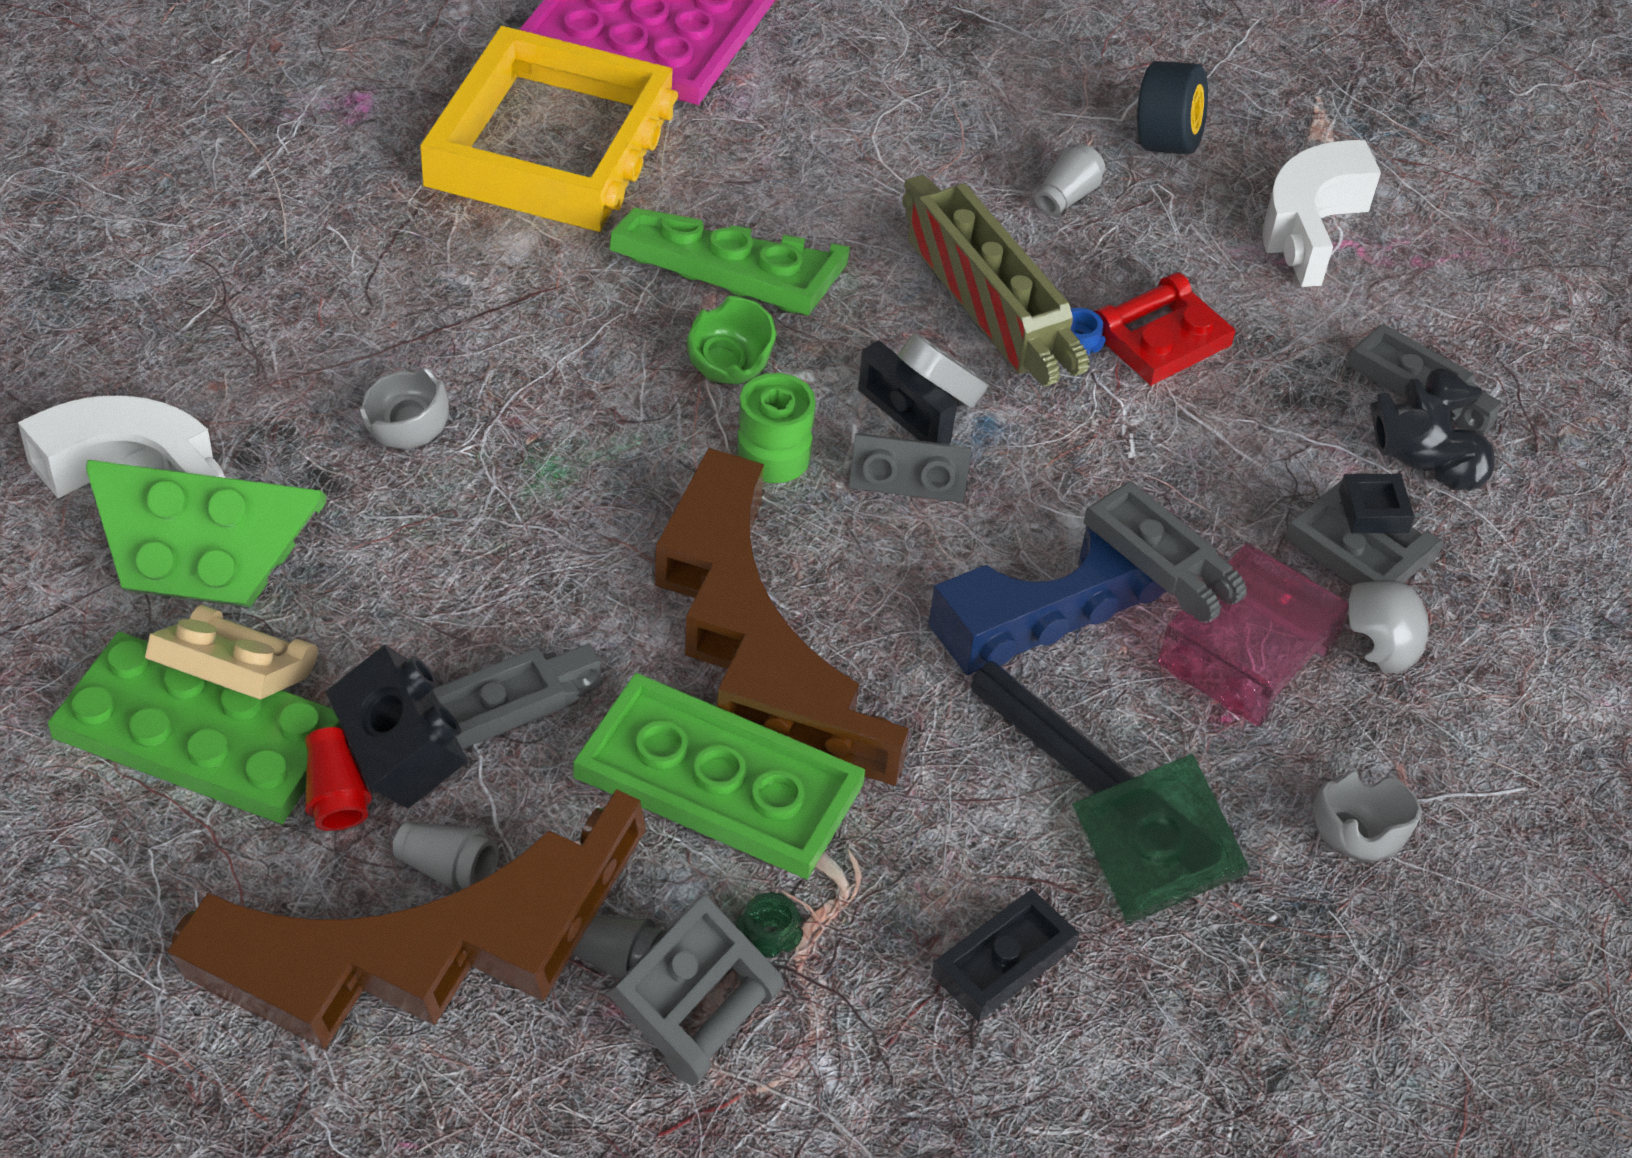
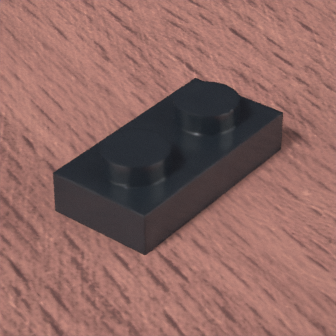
M880 340L862 349L858 391L919 441L950 444L957 402L945 390L937 387L907 365Z
M1030 889L936 959L931 976L980 1022L1075 949L1079 932L1033 889Z

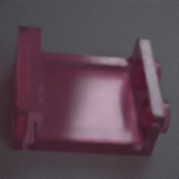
M1246 543L1228 562L1234 571L1237 570L1238 574L1242 575V579L1246 581L1245 586L1248 589H1246L1247 594L1245 598L1233 605L1219 601V604L1222 606L1220 608L1221 613L1206 624L1204 622L1200 623L1199 620L1194 619L1192 614L1189 615L1182 610L1167 626L1158 662L1160 666L1171 672L1174 677L1189 683L1221 703L1231 713L1240 715L1256 726H1261L1268 718L1276 696L1313 654L1317 652L1325 656L1336 644L1349 609V603L1249 543Z

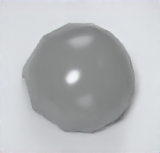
M423 367L417 373L413 371H399L381 376L366 390L359 412L368 432L378 442L387 447L409 450L426 445L441 433L449 417V398L443 381H439L429 368Z
M1394 580L1368 581L1353 585L1348 600L1350 628L1354 632L1368 635L1374 643L1373 649L1365 653V659L1377 663L1382 673L1385 674L1399 673L1416 664L1425 650L1429 633V621L1423 601L1415 590L1401 581Z
M1357 770L1348 772L1334 782H1324L1312 804L1313 818L1324 841L1338 853L1367 862L1382 861L1400 851L1417 826L1423 812L1416 795L1399 779L1390 775L1385 776L1375 784H1366L1359 780Z

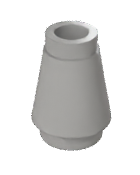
M1076 144L1073 147L1063 149L1039 191L1035 194L1034 199L1038 208L1049 216H1058L1069 206L1098 188L1102 183V175L1105 173V163L1100 154L1086 144Z
M406 821L398 829L393 842V855L397 860L404 861L409 866L455 892L493 874L498 863L499 850L496 841L487 838L486 833L480 828Z

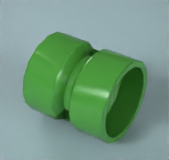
M766 373L752 378L744 385L741 391L736 455L764 464L763 482L786 483L801 476L808 468L811 460L813 439L811 428L814 426L816 401L814 392L806 382L788 374Z

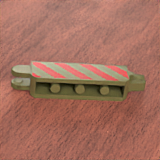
M924 174L906 179L904 184L906 191L903 195L902 204L906 208L907 212L905 215L910 223L908 241L1016 372L1021 374L1029 371L1035 379L1037 378L1038 383L1045 387L1059 382L1060 371L1057 361L1063 368L1067 369V372H1070L1071 376L1087 372L1090 362L1088 360L1089 355H1087L1083 344H1080V340L1071 331L1073 316L1069 302L965 183L940 190Z

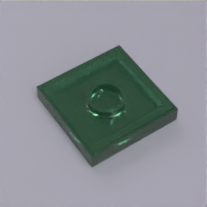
M1193 753L1072 803L1074 813L1126 925L1249 874V866Z

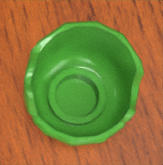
M728 296L716 309L711 311L702 309L692 323V328L689 330L686 347L691 363L709 381L737 385L750 381L764 370L772 353L777 333L772 316L758 302L739 296Z

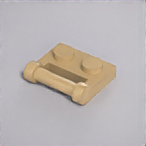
M200 605L193 611L190 619L179 620L176 625L151 633L145 658L261 700L305 680L315 666L318 650L315 644L301 639H294L292 642H288L223 619L221 611Z

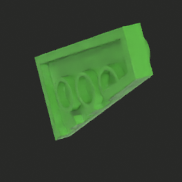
M633 208L612 230L610 240L611 251L629 256L638 263L653 264L677 272L684 278L701 280L728 289V291L735 295L749 296L777 305L783 311L801 313L809 316L847 266L850 247L831 243L830 252L804 248L805 238L783 235L781 243L754 239L751 237L752 229L730 225V228H720L715 231L704 230L703 221L700 219L640 208Z

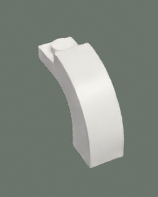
M1365 139L1330 142L1304 150L1292 157L1282 167L1275 179L1263 224V244L1266 253L1284 252L1285 261L1288 266H1293L1301 287L1322 286L1333 249V244L1321 218L1333 214L1369 212L1381 171Z
M118 395L89 397L53 406L18 422L28 464L57 498L63 497L90 483L86 470L88 460L225 478L220 466L213 459L208 429L188 413L156 400Z

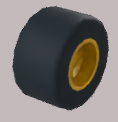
M1153 61L1146 69L1141 83L1137 111L1138 136L1144 150L1192 154L1200 145L1208 107L1207 75L1201 64Z

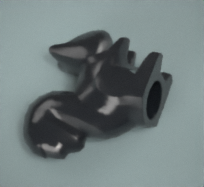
M1441 368L1434 369L1429 373L1425 389L1418 378H1411L1410 383L1405 385L1407 400L1405 403L1395 404L1391 396L1386 393L1377 395L1378 401L1372 402L1370 409L1378 450L1383 455L1394 456L1402 463L1415 469H1435L1437 481L1449 484L1452 490L1472 491L1482 487L1491 478L1495 467V455L1492 444L1484 435L1474 430L1453 429L1450 411L1476 402L1477 398L1483 394L1481 388L1469 386L1456 374Z

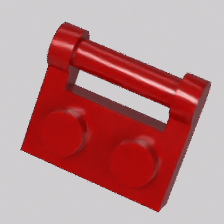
M1174 272L1160 279L1157 287L1115 307L1105 305L1093 311L1103 321L1102 336L1105 337V345L1150 386L1232 346L1236 331L1235 328L1192 292L1188 279L1180 272ZM1169 306L1173 310L1133 331L1125 327V325L1162 307Z

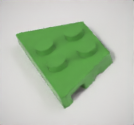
M88 460L86 466L119 581L123 589L134 593L250 608L268 584L267 579L271 571L285 561L296 545L293 542L313 513L317 512L319 514L326 503L327 497L321 490Z

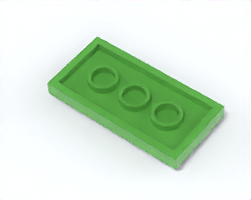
M120 631L116 633L48 721L52 739L282 825L306 790V736L315 730L326 727L342 729L332 708L283 690L259 700L145 658L148 641Z
M636 672L573 762V778L612 795L616 789L639 799L642 808L806 880L810 877L861 790L865 776V769Z

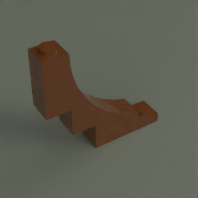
M708 448L659 538L655 553V586L695 598L686 615L685 656L728 669L718 688L717 707L865 769V777L896 786L904 767L909 728L894 724L880 716H869L856 712L859 683L832 667L807 646L791 629L774 606L760 579L753 557L750 536L752 526L761 507L764 464Z
M616 789L604 809L596 808L587 819L581 833V845L552 831H548L524 853L490 876L454 894L430 903L385 915L353 919H304L273 915L242 907L207 893L195 911L188 912L180 920L172 936V945L167 952L185 979L326 1050L363 990L434 1026L471 967L544 1002L646 831L641 801Z

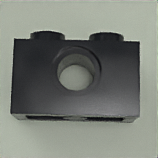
M384 644L325 692L370 789L409 809L465 765L468 760L456 738L461 734L458 722L438 702L433 692V689L438 684L431 670L418 657L412 656L407 659Z

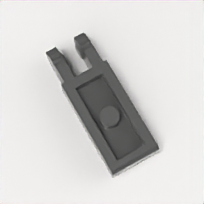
M1132 481L1126 482L1086 508L1083 523L1169 594L1175 593L1180 607L1189 615L1192 614L1194 619L1199 620L1200 623L1204 622L1206 624L1219 616V613H1221L1220 608L1222 607L1219 601L1233 605L1245 598L1247 594L1246 589H1248L1245 586L1246 581L1242 579V575H1239L1237 570L1234 571L1230 564L1216 554L1217 549ZM1199 575H1201L1203 582L1197 578Z

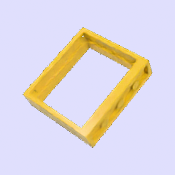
M500 26L420 145L423 186L601 232L613 209L620 211L628 183L630 181H637L642 169L643 157L647 150L654 151L656 148L662 124L665 120L670 121L673 118V105L678 98V92L672 90V68ZM517 77L633 106L591 178L472 147Z

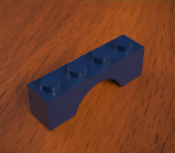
M1086 525L1078 561L1079 568L1071 574L1056 580L1031 582L1008 577L987 565L981 566L934 585L928 626L966 675H970L982 668L987 662H996L1001 666L1017 654L1039 645H1051L1067 633L1089 624H1101L1110 619L1115 613L1139 603H1151L1167 591Z

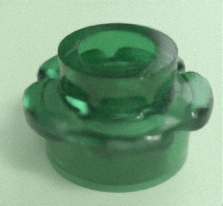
M774 892L762 893L752 898L745 907L744 915L738 917L736 927L765 958H774L782 951H793L800 944L803 937V930L799 927L802 917L796 905L788 897ZM772 926L776 930L774 932H767L764 927Z

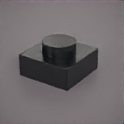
M1401 474L1343 475L1339 493L1351 534L1409 533L1415 516Z

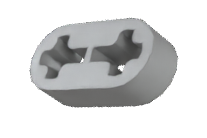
M916 332L912 334L898 353V357L916 372L971 408H974L990 386L973 370Z

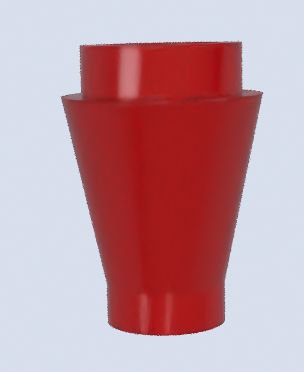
M326 727L311 732L305 738L307 748L306 814L314 818L315 826L323 831H340L361 824L369 815L367 806L372 801V796L347 745L344 731L337 727Z

